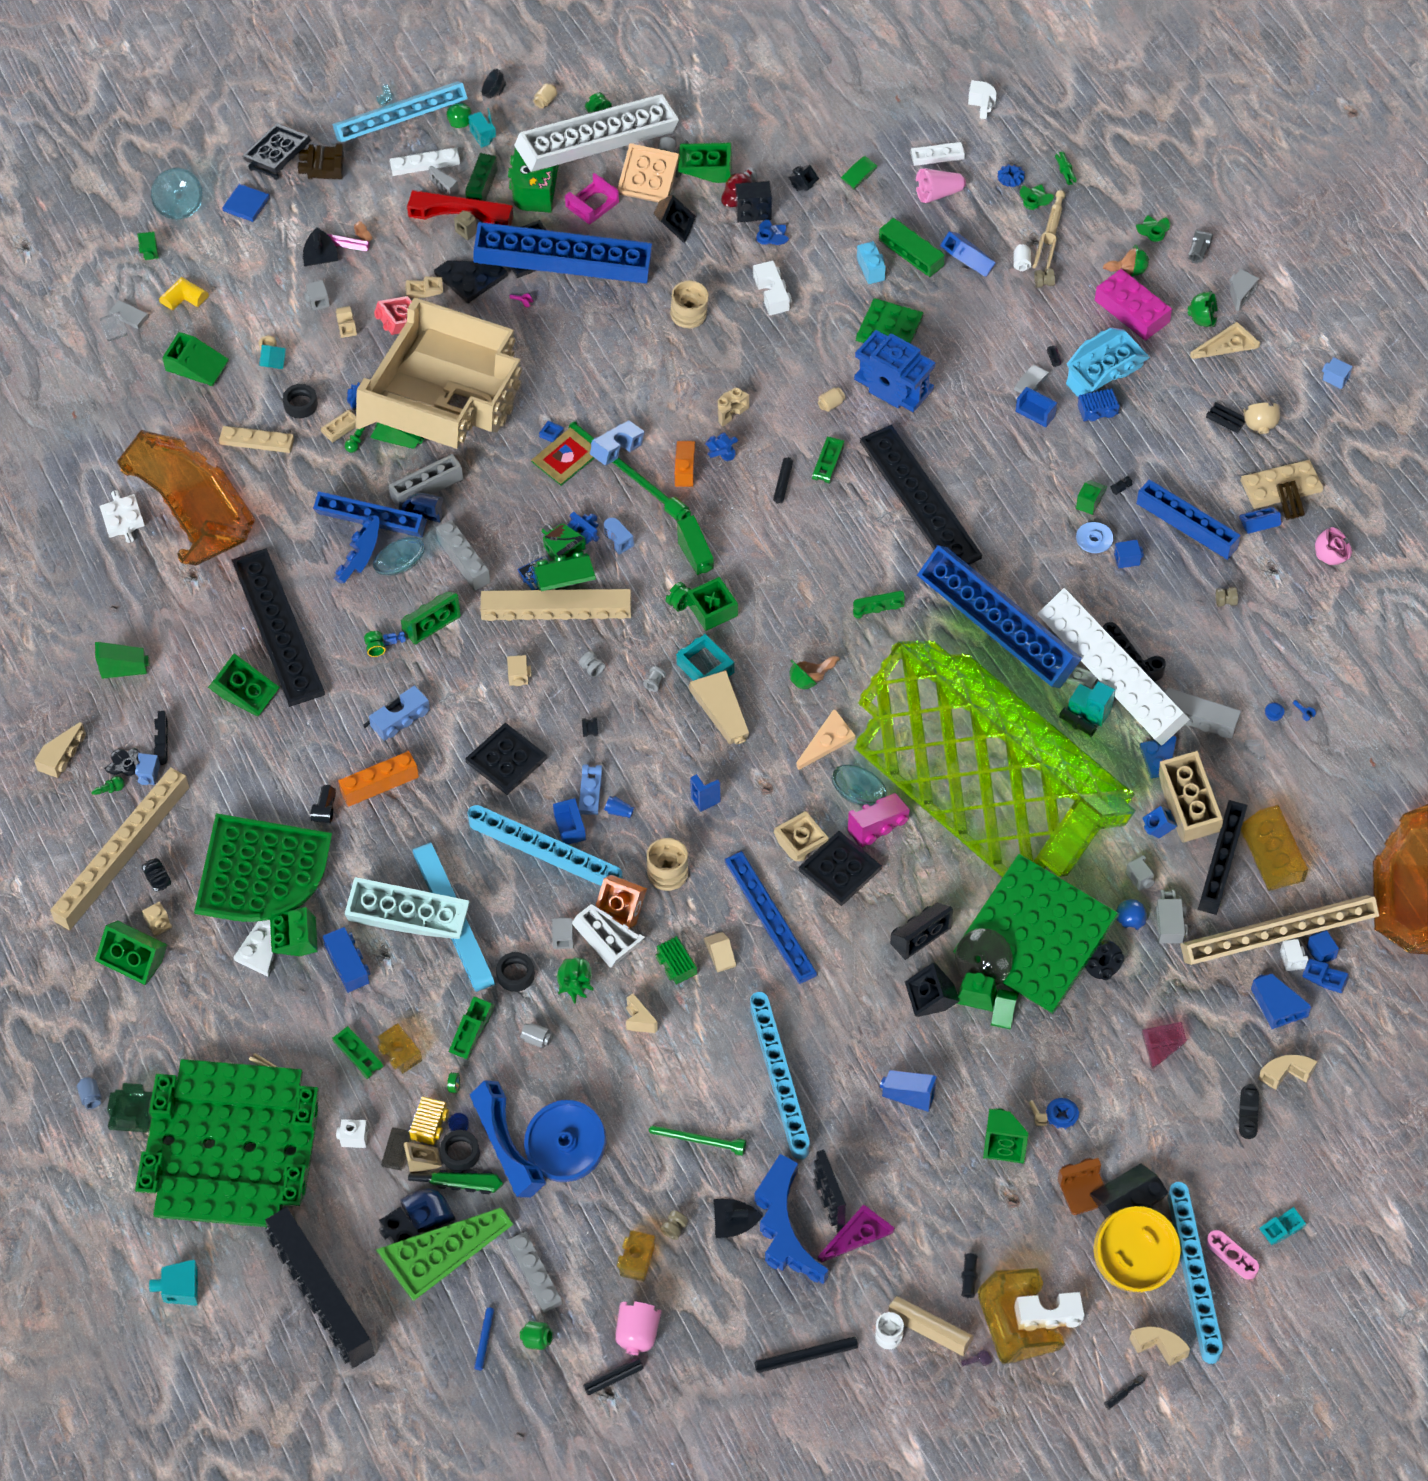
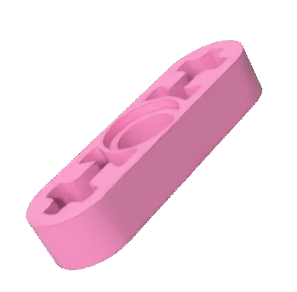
M1214 1230L1209 1233L1207 1247L1243 1278L1253 1279L1257 1276L1259 1264L1253 1257L1222 1231ZM1219 1238L1220 1243L1217 1242L1216 1244H1214L1213 1239L1216 1240ZM1234 1250L1238 1253L1239 1257L1237 1259H1230L1227 1256V1252ZM1250 1265L1253 1267L1252 1271H1245V1267Z

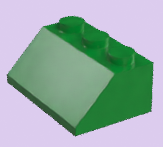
M584 551L575 552L573 556L567 558L566 555L557 556L553 561H548L547 559L539 560L537 564L533 565L536 584L540 591L596 580L590 557L587 553L584 554Z
M445 592L401 619L402 631L414 645L461 617L458 595L453 592Z
M117 920L105 926L95 961L146 985L161 965L168 944Z
M1002 1108L989 1109L983 1158L1024 1164L1029 1133L1010 1111H1005Z

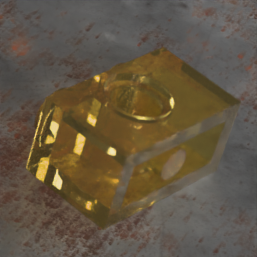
M398 1023L378 1036L379 1045L377 1046L383 1055H388L390 1058L389 1062L395 1070L399 1069L403 1074L422 1062L421 1051ZM397 1048H402L401 1051H394Z
M630 1230L629 1237L625 1236L622 1249H625L624 1254L619 1256L617 1268L620 1270L621 1277L645 1282L655 1248L654 1235ZM633 1253L640 1254L637 1258L631 1257Z

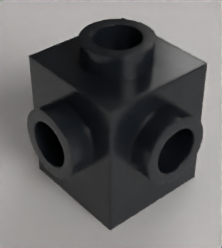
M811 165L797 166L788 177L792 186L797 191H808L819 180Z

